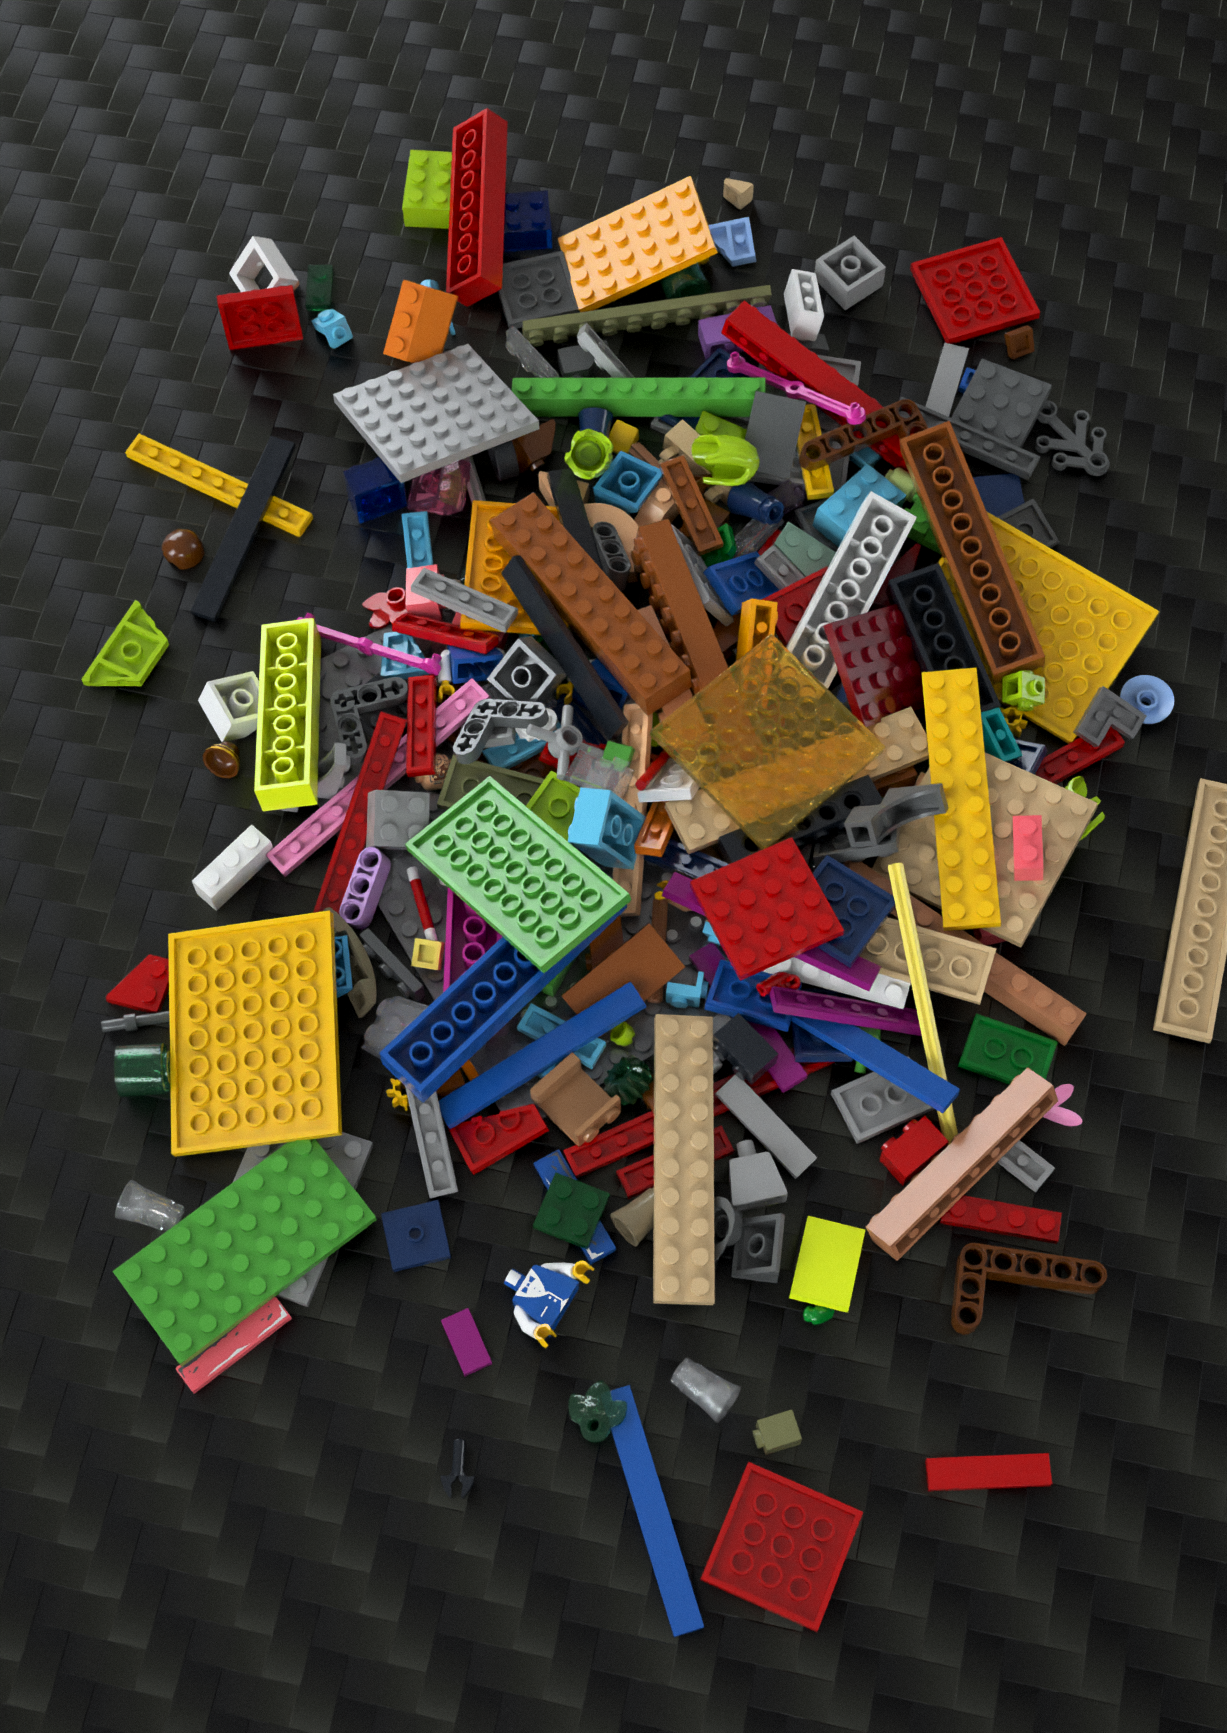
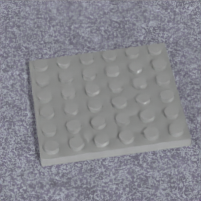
M469 344L458 346L442 354H436L426 360L415 362L410 366L391 371L386 375L367 380L362 384L333 394L335 404L401 483L539 429V420Z

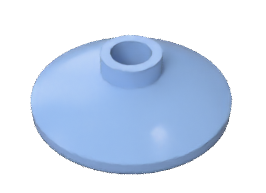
M1139 675L1131 678L1124 684L1120 693V698L1147 715L1143 722L1144 724L1161 722L1169 716L1174 706V695L1171 688L1163 680L1151 675ZM1145 701L1149 706L1143 705L1141 702Z

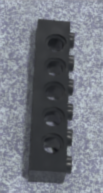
M868 774L720 836L717 850L723 861L731 864L792 837L801 851L807 844L823 842L833 833L838 831L846 832L844 823L852 809L845 806L846 804H853L856 807L879 805L883 799ZM827 814L830 815L833 819L826 820L823 819L820 815ZM797 825H804V826H806L808 829H807V830H799V829L796 828V826H797ZM778 835L782 837L783 840L775 841L771 838V836ZM755 846L758 850L751 852L745 847Z

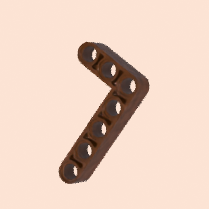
M902 399L866 415L865 421L861 424L853 425L847 423L807 441L801 450L799 462L804 469L813 471L895 434L898 435L899 439L910 436L912 433L926 430L928 426L915 402L910 399ZM899 412H907L910 418L901 417ZM876 422H884L887 425V428L878 427L876 425ZM852 432H861L864 438H856ZM837 442L841 445V448L835 449L829 443ZM814 452L817 454L818 458L811 459L806 455V453Z
M969 1243L961 1250L957 1260L951 1316L952 1326L954 1330L963 1335L974 1332L978 1327L983 1312L985 1279L1094 1294L1105 1283L1107 1271L1100 1262ZM965 1255H975L979 1260V1264L970 1265L965 1260ZM1004 1259L1008 1263L1009 1269H999L995 1264V1260ZM1024 1264H1034L1038 1268V1274L1028 1273ZM1058 1267L1066 1270L1068 1278H1059L1055 1274L1054 1269ZM1084 1273H1094L1098 1283L1088 1282ZM970 1283L974 1285L977 1293L967 1294L964 1292L962 1284ZM959 1313H970L974 1323H963Z

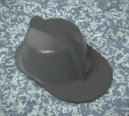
M720 1196L714 1198V1262L719 1259L726 1246L734 1245L740 1239L743 1231L742 1212L733 1209L732 1204L726 1198Z

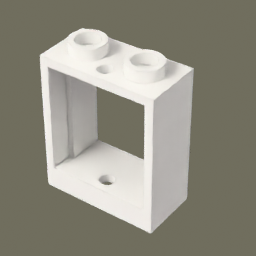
M252 236L229 272L241 292L259 289L254 279L264 264L273 276V280L267 288L293 285L294 288L298 282V279L273 240Z

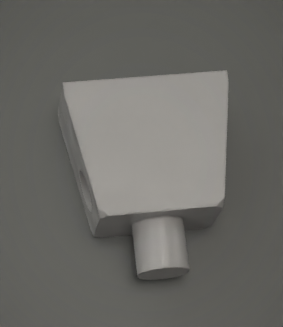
M753 1140L737 1143L736 1147L739 1157L729 1160L728 1166L730 1203L733 1209L746 1211L786 1202L788 1193L770 1152L756 1154Z

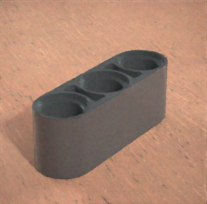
M597 522L593 526L592 534L603 572L620 591H623L628 583L631 568L630 561L614 525L608 522Z

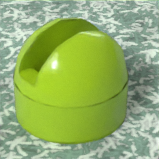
M622 1022L614 1027L610 1033V1039L623 1047L632 1044V1038L635 1037L634 1029L626 1022Z

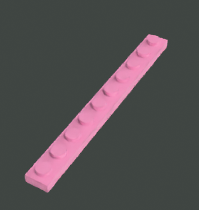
M472 678L436 708V747L466 722L477 702L483 699H490V696ZM407 734L401 738L384 790L390 788L406 774ZM359 775L266 854V857L284 877L290 874L341 830Z

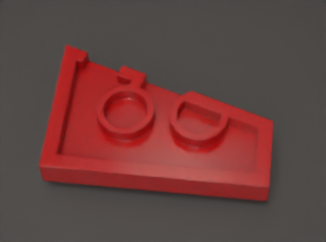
M534 1104L500 1111L499 1114L488 1117H474L470 1121L462 1122L452 1129L448 1127L470 1171L474 1175L549 1131Z

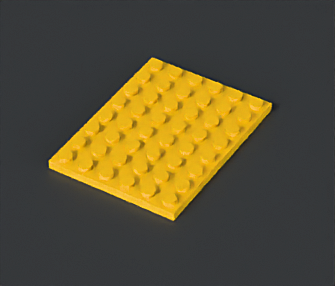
M987 512L1045 655L1044 666L1032 670L1034 675L1045 677V704L1034 706V709L1031 711H1024L1023 717L1069 744L1077 738L1073 731L1099 687L1104 686L1107 689L1111 687L1157 618L1159 611ZM941 557L938 563L940 564V567L944 573V576L954 596L960 613L964 619L967 629L971 635V638L981 658L987 675L991 681L994 691L998 697V700L1001 704L1009 708L1011 705L1002 703V682H999L994 685L992 683L991 677L989 675V672L987 670V667L985 665V662L983 660V657L981 655V652L979 650V647L977 645V642L975 640V637L973 635V632L971 630V627L969 625V622L967 620V617L965 615V612L963 610V607L961 605V602L951 580L943 557Z
M323 911L168 934L171 1154L177 1157L342 1135L334 914L331 911Z

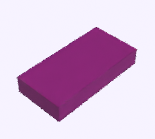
M468 1308L441 1320L464 1376L492 1365V1361Z

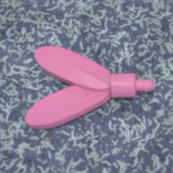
M1064 1084L1055 1089L1059 1101L1043 1116L1044 1118L1070 1127L1078 1126L1082 1123V1119L1077 1113L1058 1107L1072 1095L1073 1085Z

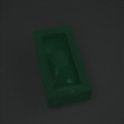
M308 265L305 302L307 311L331 310L333 265Z

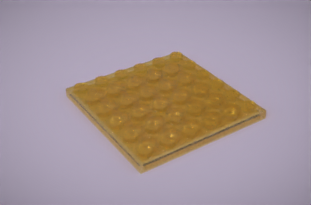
M772 633L650 730V736L761 850L777 842L881 755L886 748Z

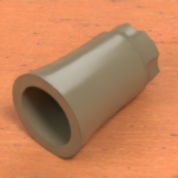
M654 1187L649 1188L629 1204L610 1214L616 1229L633 1246H637L647 1233L654 1228Z

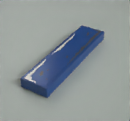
M559 1149L534 1162V1167L547 1190L550 1187L555 1172L576 1180ZM601 1221L589 1249L580 1247L590 1265L616 1251V1247Z

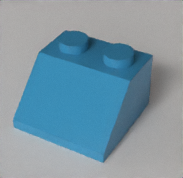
M620 451L610 464L609 469L605 471L593 488L595 503L615 506L627 514L638 512L662 479V472L659 468Z

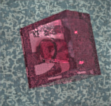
M461 459L413 478L407 509L418 512L427 511V513L450 515L462 511L465 504L467 484L470 479L471 463Z

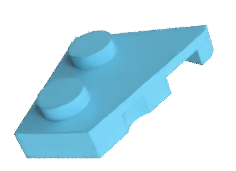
M398 632L384 633L383 646L422 659L425 658L413 636ZM382 657L381 676L385 679L400 677L405 680L408 677L430 675L422 669Z

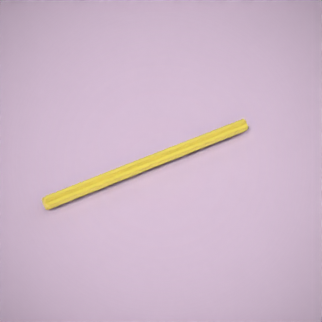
M893 863L888 866L928 1068L929 1071L947 1081L905 869L902 863ZM952 1103L944 1113L937 1110L941 1133L949 1141L948 1145L958 1134Z

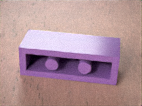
M771 305L756 307L765 317L777 323ZM731 313L707 317L698 321V337L705 359H708L719 347L729 354L743 351L721 334L725 321Z

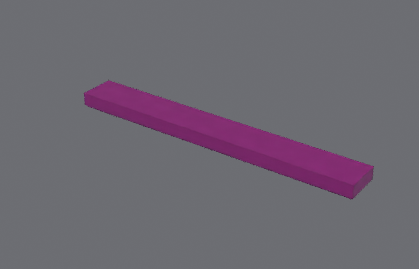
M674 872L663 890L662 897L705 916L690 888V881L692 879ZM818 947L795 956V958L866 991H870L881 969L880 965L860 956L849 968Z

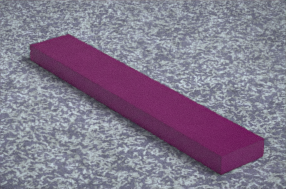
M709 943L689 955L690 962L697 971L704 972V981L709 982L708 987L711 988L720 959L725 960L714 943ZM747 1021L778 1053L777 1063L768 1072L783 1093L807 1079V1073L799 1062H795L794 1055L775 1028Z
M772 986L769 993L775 1013L922 1036L916 1009H901L886 1004Z

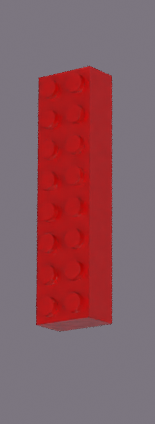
M488 108L453 128L446 292L458 296L457 301L467 307L502 289L508 122Z

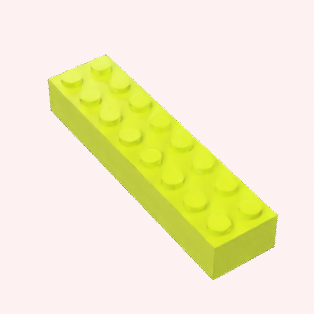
M314 618L264 624L261 627L254 791L262 811L317 805L321 637Z

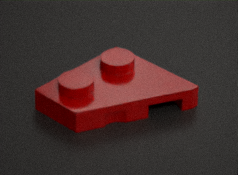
M149 954L107 994V1002L146 1013L161 1012L169 990V959Z

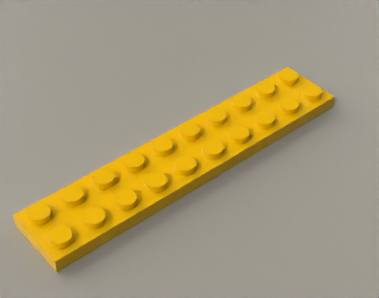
M977 668L922 672L931 784L942 783L949 807L946 813L934 815L943 930L1001 927Z

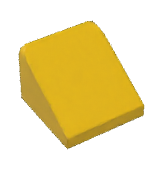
M616 420L609 434V439L614 447L613 452L618 454L620 451L629 454L631 445L639 440V430L625 422Z

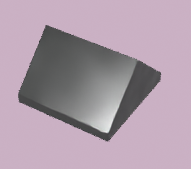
M779 1213L743 1218L742 1235L734 1246L731 1277L777 1283L785 1215Z

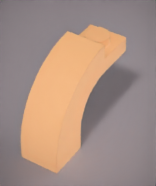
M602 503L584 504L591 531L597 522H608L614 525L631 564L628 583L638 582V572L641 571L639 566L634 565L631 557V551L634 548V538H636L638 531L636 522L626 512L615 506Z

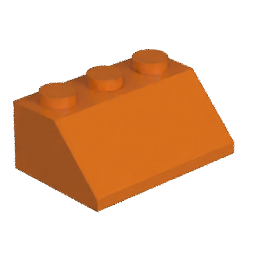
M403 280L383 354L411 363L426 360L436 354H442L458 296L412 281Z

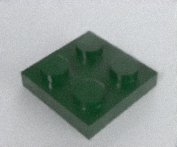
M555 1172L533 1224V1229L588 1250L609 1201L610 1193Z

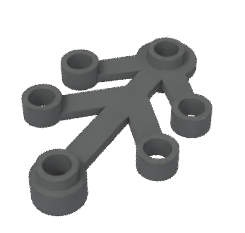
M1046 400L1037 419L1041 423H1048L1064 440L1039 436L1035 444L1036 451L1047 453L1050 449L1077 452L1081 457L1056 453L1053 456L1052 467L1056 470H1064L1066 466L1084 468L1087 473L1093 476L1104 475L1110 466L1107 455L1103 453V442L1107 435L1106 430L1102 427L1092 429L1090 441L1093 443V449L1091 451L1085 445L1086 426L1090 418L1089 413L1085 410H1078L1075 413L1073 423L1076 426L1074 434L1056 416L1057 405L1050 400ZM1039 443H1045L1047 446H1042ZM1056 460H1062L1064 463H1058Z

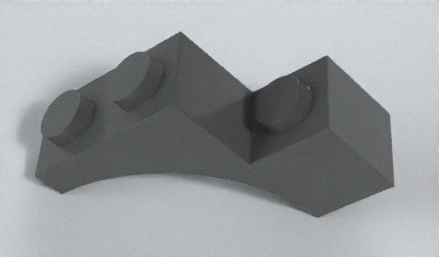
M939 783L889 788L881 804L853 807L844 823L851 848L878 846L886 835L904 824L923 817L946 813L949 807L943 785Z

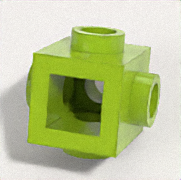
M1021 670L1003 676L1002 703L1016 706L1020 711H1031L1034 709V706L1045 704V677L1034 675V672L1030 670Z

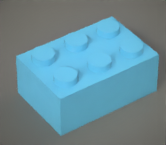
M866 464L817 508L812 526L839 547L861 504L870 491L900 508L904 504L906 494L873 467Z
M580 788L579 796L574 804L575 813L573 821L568 829V842L604 867L634 870L637 856L634 844L646 817L611 790Z

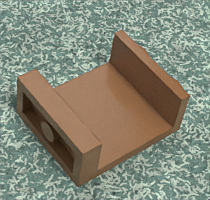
M573 1052L530 1089L532 1101L578 1147L585 1141L587 1143L592 1141L606 1122L608 1124L613 1122L620 1114V1098L617 1095L611 1098L581 1069V1061Z

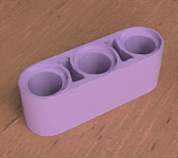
M367 847L359 854L339 910L340 916L348 925L357 930L365 929L370 925L391 867L389 858L375 847ZM375 858H379L377 865L370 867L371 862ZM369 883L368 890L361 894L363 886ZM360 909L358 917L352 920L353 913Z

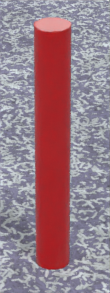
M664 747L637 780L635 786L638 790L643 791L673 755L674 751L670 747Z

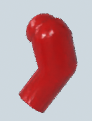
M777 972L758 983L756 988L759 994L764 997L770 993L772 986L797 990L801 985V980L796 974Z

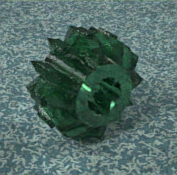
M633 1055L628 1058L623 1056L619 1063H613V1068L607 1071L608 1077L603 1081L606 1085L605 1091L611 1098L617 1095L624 1106L629 1103L634 1105L638 1098L643 1099L645 1091L650 1090L648 1085L653 1081L652 1071L639 1058Z

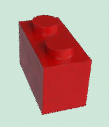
M926 1116L919 1121L913 1119L903 1128L904 1134L898 1139H895V1137L890 1138L881 1147L883 1151L880 1156V1162L902 1186L929 1165L933 1157L941 1153L949 1143Z

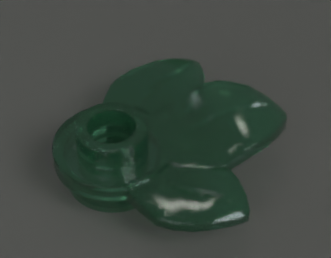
M600 1380L588 1389L585 1397L579 1394H572L570 1396L569 1413L571 1419L580 1425L583 1437L590 1442L597 1443L603 1441L609 1435L611 1428L623 1422L627 1413V1402L622 1400L612 1401L609 1387L604 1381ZM594 1421H598V1429L591 1431V1424Z

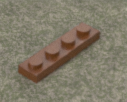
M682 455L660 463L662 475L698 555L701 556L723 548L721 536L685 456Z

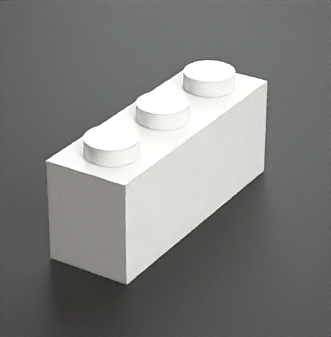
M792 269L784 291L791 336L802 341H816L824 318L816 273Z
M251 824L192 880L197 894L217 911L270 861L266 854L273 849L271 841Z

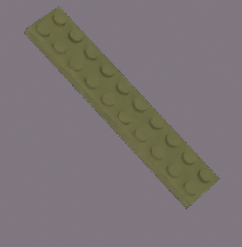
M770 285L525 320L522 323L523 344L529 343L530 347H537L543 345L544 341L554 340V343H563L568 341L569 337H576L579 329L586 323L596 333H602L603 336L615 335L617 330L627 329L629 333L638 332L644 326L660 329L665 327L666 323L675 322L676 325H686L692 319L700 318L702 320L707 317L729 314L744 300L754 307L767 306L772 295Z

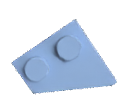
M749 217L709 225L716 249L732 267L756 262Z

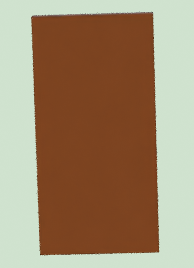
M647 923L561 994V996L572 1010L579 1014L631 981L643 1001H645L683 970L685 966L652 925Z

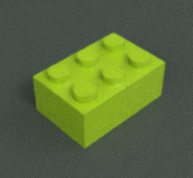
M410 150L402 206L406 227L449 229L452 152Z

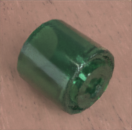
M698 262L658 280L667 300L709 294L711 290L710 283Z
M164 1042L116 1046L114 1073L118 1095L120 1097L166 1094L169 1092L170 1051L167 1050Z

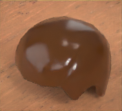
M176 529L172 531L162 543V552L166 560L182 570L194 567L202 560L205 553L200 538L189 529Z

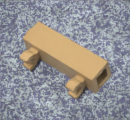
M682 419L665 434L664 450L659 455L661 459L658 463L660 464L684 455L693 475L711 474L707 469L695 463L692 456V443L700 434ZM711 485L707 487L709 490L706 491L704 497L714 504L721 499L727 505V498L733 486Z

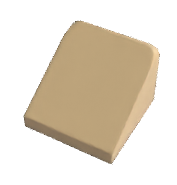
M726 178L724 180L723 197L741 210L752 201L754 185L749 182Z

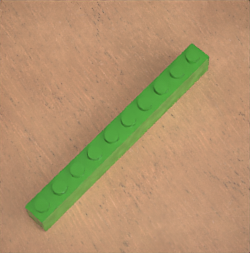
M513 378L511 389L535 417H578L581 410L593 407L608 410L613 414V417H663V415L700 417L703 410L717 417H750L755 392L767 393L766 378Z

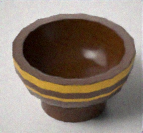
M224 741L221 744H214L208 747L203 753V762L209 771L216 776L232 778L236 776L240 769V751L235 744Z

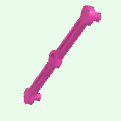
M737 352L730 354L731 358L727 361V368L731 373H743L752 378H766V384L785 391L788 398L806 400L845 417L850 424H861L866 419L865 410L857 403H852L850 406L805 388L801 381L791 382L746 363L745 359Z
M307 613L304 618L298 617L296 620L315 619V617L311 613ZM316 624L320 637L357 648L365 655L372 656L376 654L422 669L430 675L434 674L437 676L441 671L439 662L442 660V657L436 653L433 654L431 659H422L373 643L364 637L357 638Z

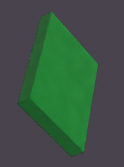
M976 1013L958 1067L1009 1085L1017 1075H1020L1027 1068L1046 1080L1058 1041Z

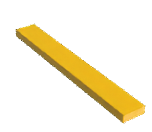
M141 434L137 435L125 452L128 458L235 508H238L248 486L247 483ZM273 496L263 521L297 537H301L313 520V515L302 508Z

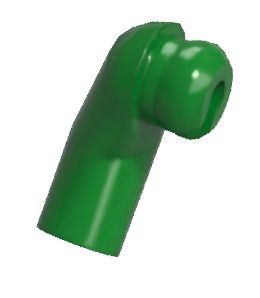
M818 1305L815 1307L807 1306L804 1309L803 1318L806 1322H812L813 1325H820L830 1320L835 1310Z

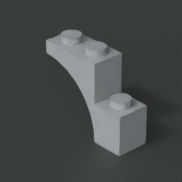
M335 743L331 751L318 761L319 798L331 799L337 794L338 789H343L344 772H348L350 768V756L346 755V744ZM299 807L278 810L297 812Z

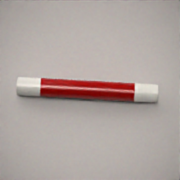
M415 866L409 867L406 871L425 937L428 940L438 941L418 869Z

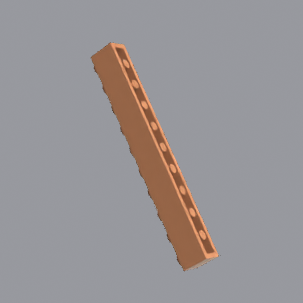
M846 861L843 863L847 868L893 895L891 881L861 861ZM910 895L916 926L984 945L963 930L944 931L942 916ZM896 907L888 918L898 920ZM995 952L984 992L1065 1046L1087 1013Z

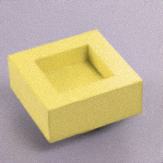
M415 938L411 966L441 970L445 942Z

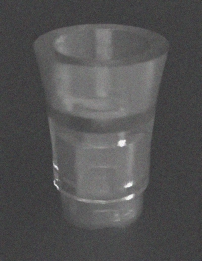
M130 1180L119 1199L115 1218L147 1225L160 1231H168L181 1221L184 1206L143 1187L134 1180Z
M685 1358L677 1367L671 1379V1383L677 1386L680 1392L705 1410L716 1423L724 1418L741 1390L740 1386L719 1377L701 1364L694 1363L689 1358Z

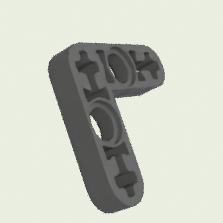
M391 677L336 691L331 696L330 703L340 743L346 744V755L350 756L351 764L364 762L368 750L359 714L404 703L408 698V685L404 679ZM398 687L400 694L395 695L393 688ZM384 689L386 698L382 699L381 690ZM373 692L377 694V698L373 702H365L362 699L363 695ZM354 696H357L358 705L355 704ZM341 700H345L346 707L341 708ZM346 722H354L357 725L356 729L352 732L343 731L342 726ZM353 740L356 741L359 752L354 755L350 743Z
M483 699L477 702L453 745L457 761L461 764H470L480 757L495 726L527 729L529 724L538 727L545 726L549 721L545 705L540 702ZM512 711H516L514 715L507 717L505 716L506 714ZM476 729H482V731L476 734H471Z

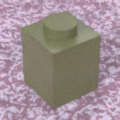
M792 1409L757 1420V1430L753 1431L757 1448H763L765 1456L800 1445L802 1441Z

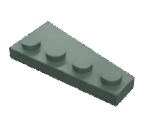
M789 521L773 544L805 577L826 566L829 567L836 554L835 551Z

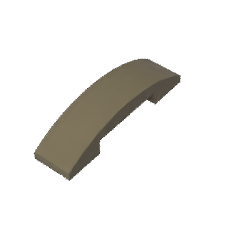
M328 907L323 911H331L334 914V937L346 935L348 937L351 975L354 985L353 990L349 991L348 996L358 1018H362L376 1003L377 994L374 971L368 954L353 929L337 912Z

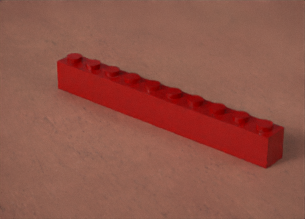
M745 300L726 319L721 334L773 374L791 382L801 381L805 388L850 406L852 403H857L865 410L866 415L884 408L876 399L860 390L855 383L847 380L834 367L821 360L816 353L808 350L795 337L790 336L777 323L769 320L756 307L751 306ZM815 405L841 426L848 423L845 417ZM876 422V425L878 427L887 428V425L884 422ZM852 432L856 438H864L861 432ZM897 434L868 446L895 468L900 467L909 473L900 451V439Z

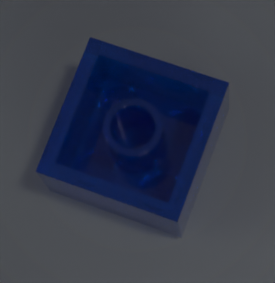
M548 190L505 193L504 252L552 248Z
M380 457L343 471L348 499L360 524L407 506L404 482L401 483Z

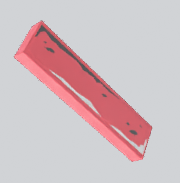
M275 1296L183 1367L179 1365L175 1369L195 1394L292 1318Z

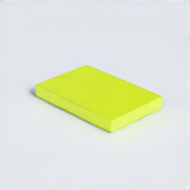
M808 1216L789 1298L848 1313L865 1230Z

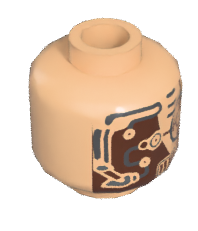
M436 754L435 775L415 777L416 783H421L422 787L427 791L442 789L451 759H448L445 754Z

